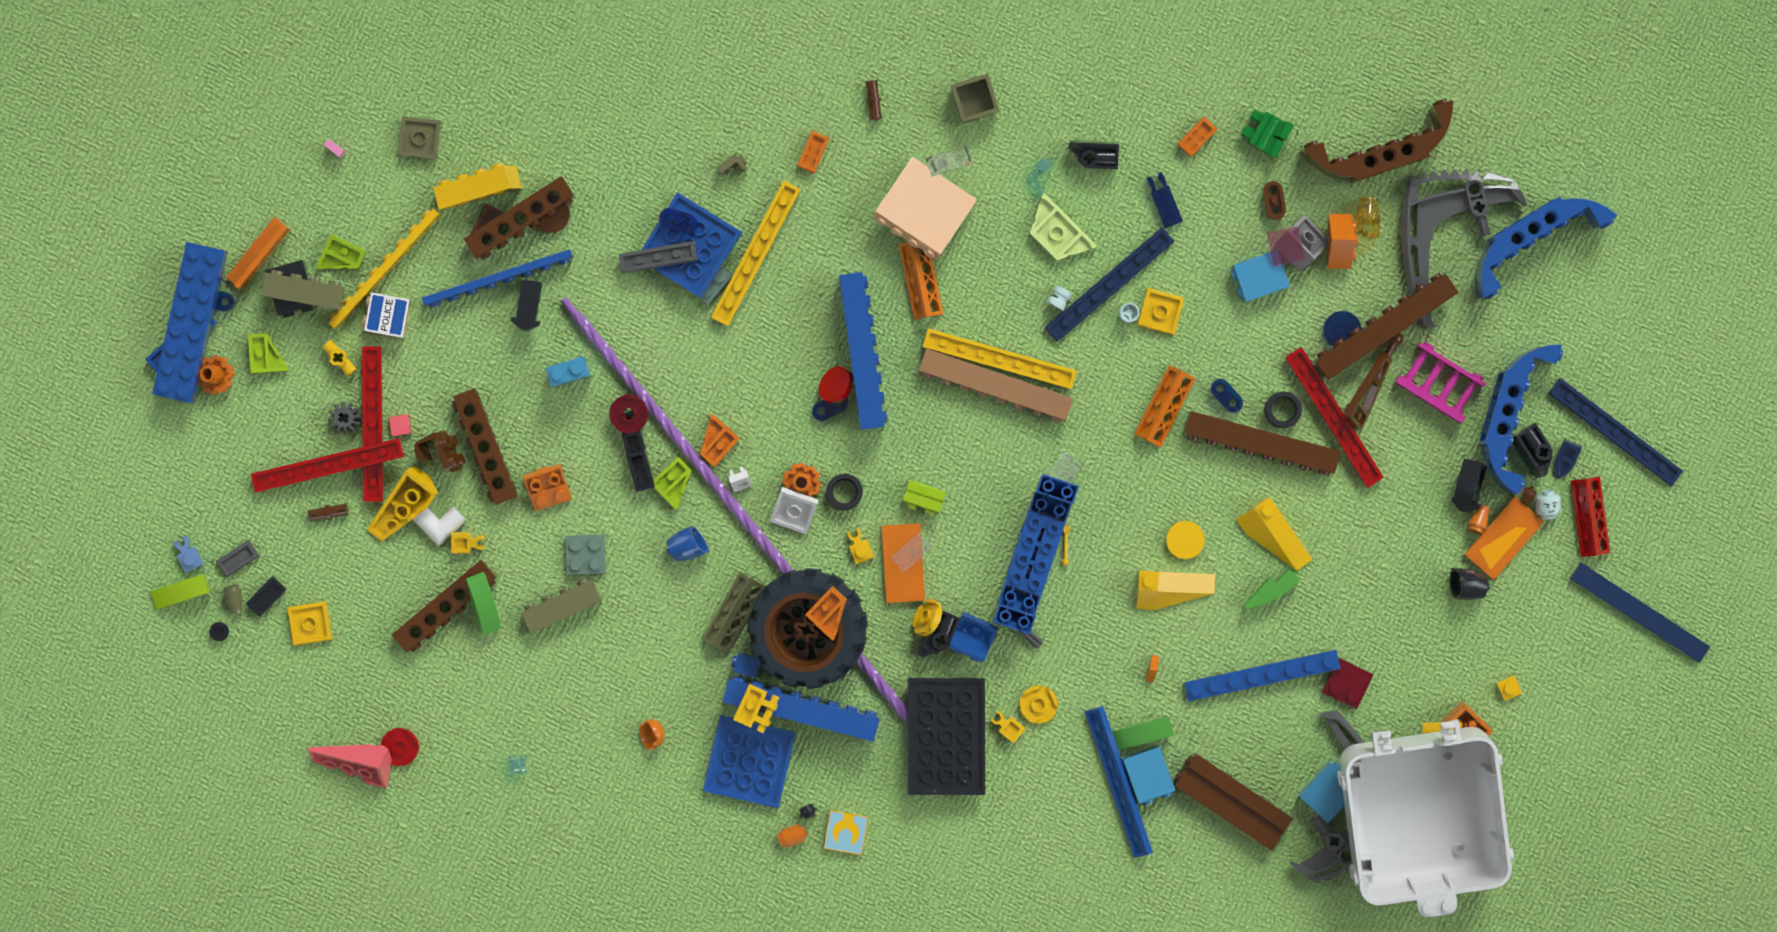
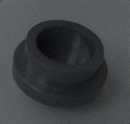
M216 622L210 627L209 633L213 640L223 641L229 635V628L223 622Z
M813 804L804 806L799 809V817L805 818V820L811 819L816 816L815 813L818 809Z

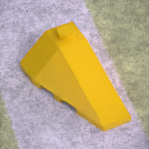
M415 465L407 469L367 530L383 541L425 511L438 494L430 476Z
M1266 497L1236 519L1250 538L1296 571L1312 560L1270 497Z
M1138 570L1136 609L1157 610L1212 595L1215 591V574Z

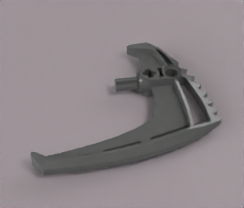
M1455 169L1451 175L1446 170H1443L1440 176L1435 171H1432L1430 178L1424 173L1421 174L1419 179L1413 175L1411 176L1404 195L1401 212V250L1410 295L1415 293L1413 290L1416 288L1415 285L1422 283L1426 285L1429 283V253L1434 227L1448 217L1468 210L1472 219L1476 221L1479 236L1490 235L1486 215H1489L1488 205L1518 201L1523 207L1527 206V201L1515 180L1492 173H1487L1481 178L1478 171L1470 176L1467 169L1461 175ZM1465 179L1467 181L1462 189L1447 191L1417 200L1418 184L1438 180ZM1498 180L1509 182L1510 185L1483 186L1481 181ZM1470 184H1475L1477 186L1478 190L1476 194H1471L1469 192L1468 188ZM1476 202L1478 205L1482 206V209H1480V213L1478 210H1474ZM1417 203L1416 238L1410 235V209L1412 205ZM1410 244L1417 247L1418 277L1413 274ZM1431 312L1417 321V324L1425 327H1437L1431 320Z
M1338 710L1325 711L1319 714L1328 720L1344 750L1352 744L1335 722L1336 720L1344 727L1356 744L1365 743ZM1317 815L1310 823L1321 835L1320 839L1326 847L1304 862L1298 864L1291 861L1290 865L1312 881L1339 877L1343 869L1350 874L1349 865L1352 864L1348 828L1339 835L1334 828L1330 829L1324 820ZM1330 837H1337V839L1335 840L1337 843L1335 845L1332 843L1329 844V842H1331L1329 840ZM1348 850L1350 852L1349 859L1342 860V852ZM1339 862L1341 863L1340 868L1315 877V874Z

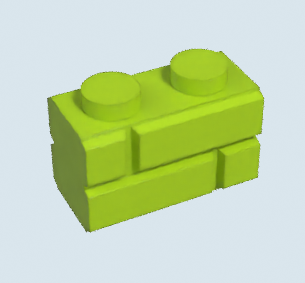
M909 479L902 501L906 502L905 507L916 510V507L924 509L923 513L934 516L935 513L939 514L946 491Z

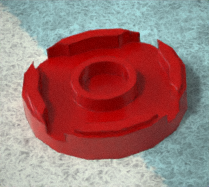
M836 366L828 370L819 384L820 397L829 404L842 402L852 391L853 386L851 384L852 381L854 382L852 373L842 366Z
M403 727L394 728L388 731L381 740V745L389 750L392 759L391 765L405 766L411 763L418 755L419 741L416 735L409 729Z

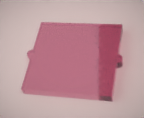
M1298 226L1287 229L1282 227L1280 230L1266 233L1273 266L1286 263L1290 265L1292 262L1305 260Z

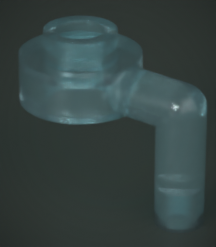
M1043 157L1035 164L1037 168L1026 177V181L1038 196L1045 191L1035 179L1054 165L1050 158L1046 160Z

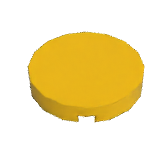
M1177 522L1167 532V547L1171 554L1177 558H1194L1204 547V533L1194 522Z
M933 599L925 600V604L923 606L920 605L914 614L912 622L913 627H915L914 633L922 637L932 634L941 620L942 606Z
M1035 685L1023 692L1020 697L1019 707L1021 714L1026 720L1042 724L1054 717L1058 702L1052 690L1045 686Z

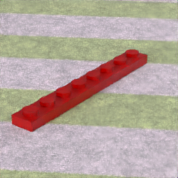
M362 346L363 447L383 442L382 346ZM383 462L363 467V502H384Z
M1300 347L1285 356L1288 364L1365 486L1369 488L1383 479L1384 476L1344 416L1343 411L1304 349Z
M401 438L252 473L251 478L254 491L257 493L403 458L405 454Z

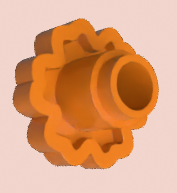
M213 355L211 358L205 357L202 369L200 370L198 384L203 386V392L211 395L227 392L232 387L231 379L235 377L233 365L228 364V360L225 357Z
M804 463L794 464L791 468L792 471H785L782 479L783 484L786 485L785 488L809 497L819 493L821 482L817 479L820 474L813 466L807 468Z

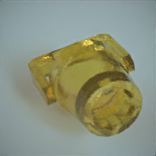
M1371 196L1360 197L1356 215L1357 233L1370 240L1379 238L1381 215L1379 213L1378 198ZM1364 225H1372V232L1364 230Z

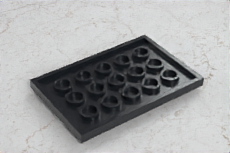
M907 678V795H985V678Z

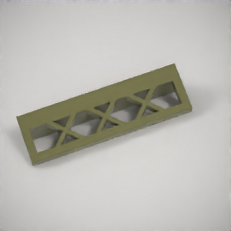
M739 572L702 640L728 654L752 612L754 601L766 586ZM753 585L758 586L756 592L750 595ZM747 602V608L741 612L742 604ZM737 620L736 627L731 629L732 622ZM728 636L726 645L724 647L721 646L720 643L723 638Z

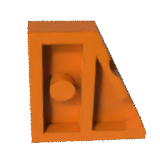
M713 413L709 418L700 455L715 467L740 438Z
M832 586L805 615L833 641L836 638L847 599Z

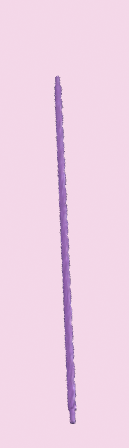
M567 297L564 298L561 303L573 316V321L601 352L610 366L620 375L629 389L645 401L648 412L658 421L671 440L677 444L690 463L696 467L709 486L716 491L728 509L735 514L746 531L754 537L757 544L774 562L780 572L784 574L792 571L793 569L781 553L770 543L766 535L751 520L738 501L732 497L719 478L713 474L701 456L694 451L682 433L674 427L663 410L655 404L652 397L616 356L606 341L597 333L587 318L581 312H578ZM803 599L809 605V599ZM862 653L856 664L870 678L878 691L889 701L902 720L907 723V707Z

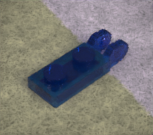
M1158 173V179L1163 187L1159 190H1156L1151 176L1147 177L1146 179L1151 190L1150 194L1164 228L1166 229L1183 222L1163 173Z

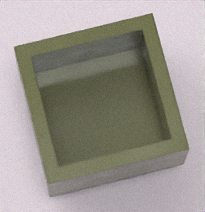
M988 74L950 86L962 124L999 113L1000 110Z

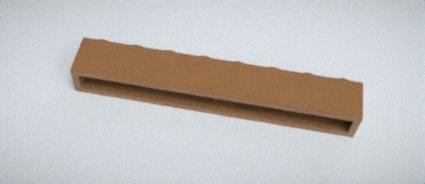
M927 348L919 368L923 377L932 379L933 376L938 377L941 383L951 385V382L958 384L959 389L969 392V389L976 390V395L985 398L988 395L994 396V401L1006 404V401L1014 403L1013 407L1024 410L1025 407L1032 409V414L1041 417L1043 413L1050 416V420L1061 423V420L1066 421L1073 401L1071 397Z

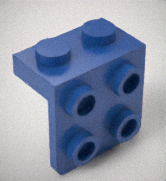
M963 611L949 647L956 653L969 656L974 661L985 662L999 627Z

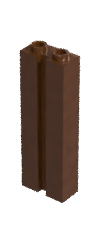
M1194 753L1193 756L1190 754L1184 762L1186 765L1182 772L1179 770L1173 779L1176 781L1174 786L1272 851L1293 818L1197 753Z

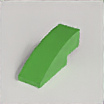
M1286 569L1275 582L1268 577L1242 606L1245 609H1250L1271 602L1289 591L1301 579L1290 569Z
M482 572L466 578L471 607L475 612L477 626L482 634L486 635L501 629L498 612L485 573Z
M1169 716L1112 731L1118 750L1174 736Z

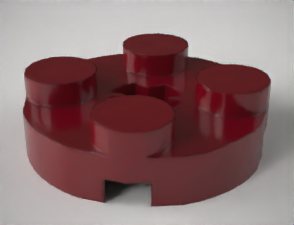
M622 395L610 406V421L620 432L634 433L640 430L648 420L649 413L646 403L636 395ZM627 408L634 412V417L631 416V419H627V416L623 414L624 410L627 411Z

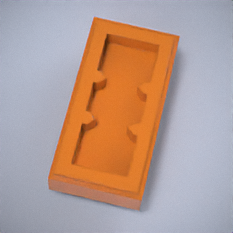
M1203 116L1177 145L1191 158L1218 129Z
M812 130L797 167L815 174L830 138Z

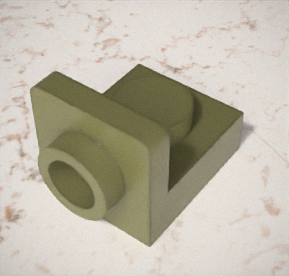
M734 153L720 164L717 169L721 175L723 173L728 175L736 168L734 165L737 163L745 172L747 170L745 165L748 163L741 154L737 156Z

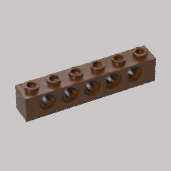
M560 176L463 240L477 260L480 258L484 260L492 255L491 251L495 248L500 250L508 245L507 241L512 237L517 239L524 234L523 230L529 226L532 229L541 223L540 219L543 217L550 218L555 215L557 208L562 205L565 208L572 204L575 195L565 179ZM552 193H556L559 197L558 201L554 204L548 201V197ZM541 204V213L533 214V205ZM519 214H523L526 217V221L522 225H518L515 221ZM502 225L509 226V233L507 235L499 233V228ZM487 235H491L493 238V242L489 246L483 244V238Z
M477 388L453 396V408L455 412L459 411L460 426L462 430L467 431L468 437H466L469 448H473L476 454L473 456L476 466H480L483 472L480 474L483 484L488 485L490 491L487 492L490 502L498 505L519 497ZM471 405L474 407L475 413L473 416L468 417L465 414V409ZM477 423L482 427V432L479 435H475L472 432L473 425ZM482 442H487L489 445V450L486 453H482L479 450V445ZM489 460H494L496 463V468L493 471H489L486 468V463ZM496 478H500L503 481V486L500 489H496L493 486V481Z
M483 559L477 562L392 634L406 653L410 650L412 652L416 651L422 646L420 642L425 637L429 640L437 633L435 631L440 625L442 627L446 626L451 621L450 617L454 613L459 615L467 608L465 604L470 601L466 578L484 572L490 588L496 584L495 579L497 575ZM462 589L465 591L466 597L464 600L457 599V590ZM443 602H448L451 605V610L448 613L443 612L441 609ZM429 614L434 615L436 618L434 625H429L426 621V617ZM413 627L420 628V637L416 638L412 635L411 630Z

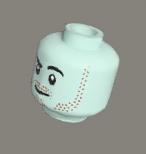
M1543 490L1541 494L1536 496V513L1542 519L1556 518V515L1561 513L1560 495L1554 493V490Z

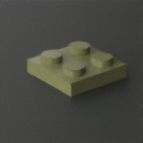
M402 116L398 155L437 160L442 121Z

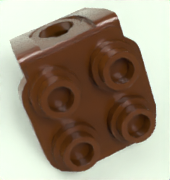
M445 430L427 435L414 444L415 455L421 463L426 462L425 458L428 461L433 460L426 443L434 440L436 450L445 470L450 472L459 471L463 464H465L463 454H458L455 449L458 446L457 438L454 435H448Z

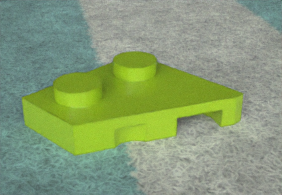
M331 234L316 268L358 269L367 250Z
M268 333L248 334L250 374L288 371L287 365Z
M679 456L654 479V488L675 510L680 505L692 472Z

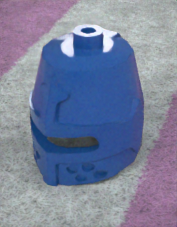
M694 526L677 532L666 541L668 546L666 549L669 556L672 555L677 562L693 560L696 557L709 553L706 541Z

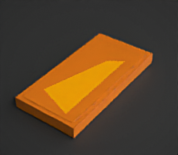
M1514 496L1464 555L1494 580L1545 521Z

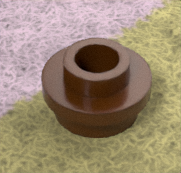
M1525 486L1521 501L1525 502L1526 505L1535 499L1536 491L1533 490L1534 486Z

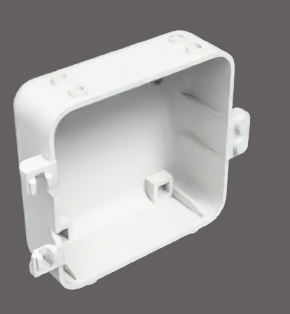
M1458 719L1441 722V731L1392 739L1390 738V730L1371 732L1372 742L1353 744L1343 751L1339 762L1340 771H1337L1338 783L1342 787L1352 859V864L1349 865L1351 880L1354 881L1355 886L1357 885L1364 899L1373 905H1387L1416 900L1417 909L1422 916L1434 917L1451 914L1456 910V894L1493 889L1504 885L1512 873L1511 860H1514L1513 849L1509 847L1500 766L1503 765L1502 756L1498 754L1496 745L1488 735L1476 727L1460 728Z

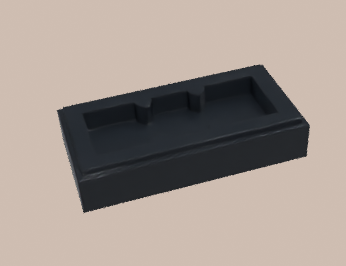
M272 576L251 597L246 605L257 616L261 617L287 588Z

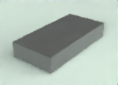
M247 540L216 562L225 576L229 577L260 555L251 541Z

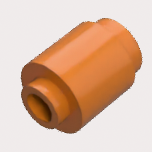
M798 823L782 829L780 833H777L782 848H789L805 842L807 832L805 827H800Z

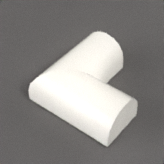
M454 506L440 519L429 508L412 519L438 547L451 536L452 532H455L467 521Z

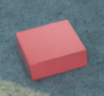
M409 414L389 417L392 436L412 433Z

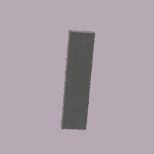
M695 241L619 254L622 274L698 261Z

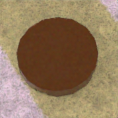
M550 194L548 197V201L551 204L556 203L559 199L557 195ZM541 204L533 205V214L541 213ZM562 205L557 208L555 215L550 218L543 217L540 219L541 223L536 227L547 233H554L564 229L570 218L569 207L564 208Z

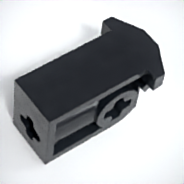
M1070 140L1068 148L1084 167L1118 170V142ZM1088 153H1091L1094 157L1090 159V162H1087L1084 158Z
M522 279L516 318L511 317V321L522 331H530L540 326V321L536 320L542 282Z
M1533 423L1512 436L1514 437L1513 444L1529 468V473L1536 478H1541L1547 475L1553 457V450L1538 425Z
M1465 458L1463 460L1455 488L1456 498L1452 497V502L1459 511L1468 513L1481 509V504L1477 502L1487 470V466L1481 462Z
M942 610L941 620L932 634L924 637L918 654L924 658L932 653L935 655L947 649L961 618ZM942 637V641L945 643L938 647L935 639Z

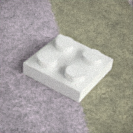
M782 487L770 522L807 534L819 500Z

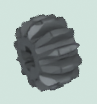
M343 401L341 402V408L338 404L334 405V408L337 410L336 412L333 410L329 411L330 414L334 415V418L330 417L328 421L335 422L330 427L333 429L338 426L337 433H341L343 429L344 434H348V427L352 432H355L356 429L353 424L360 426L361 423L355 420L356 418H362V416L355 415L359 411L358 407L351 410L353 403H349L346 408V403ZM342 414L349 415V418H347L349 419L348 422H341L340 418H343L341 417Z

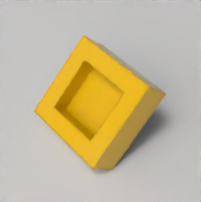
M1515 675L1496 683L1503 701L1522 693Z

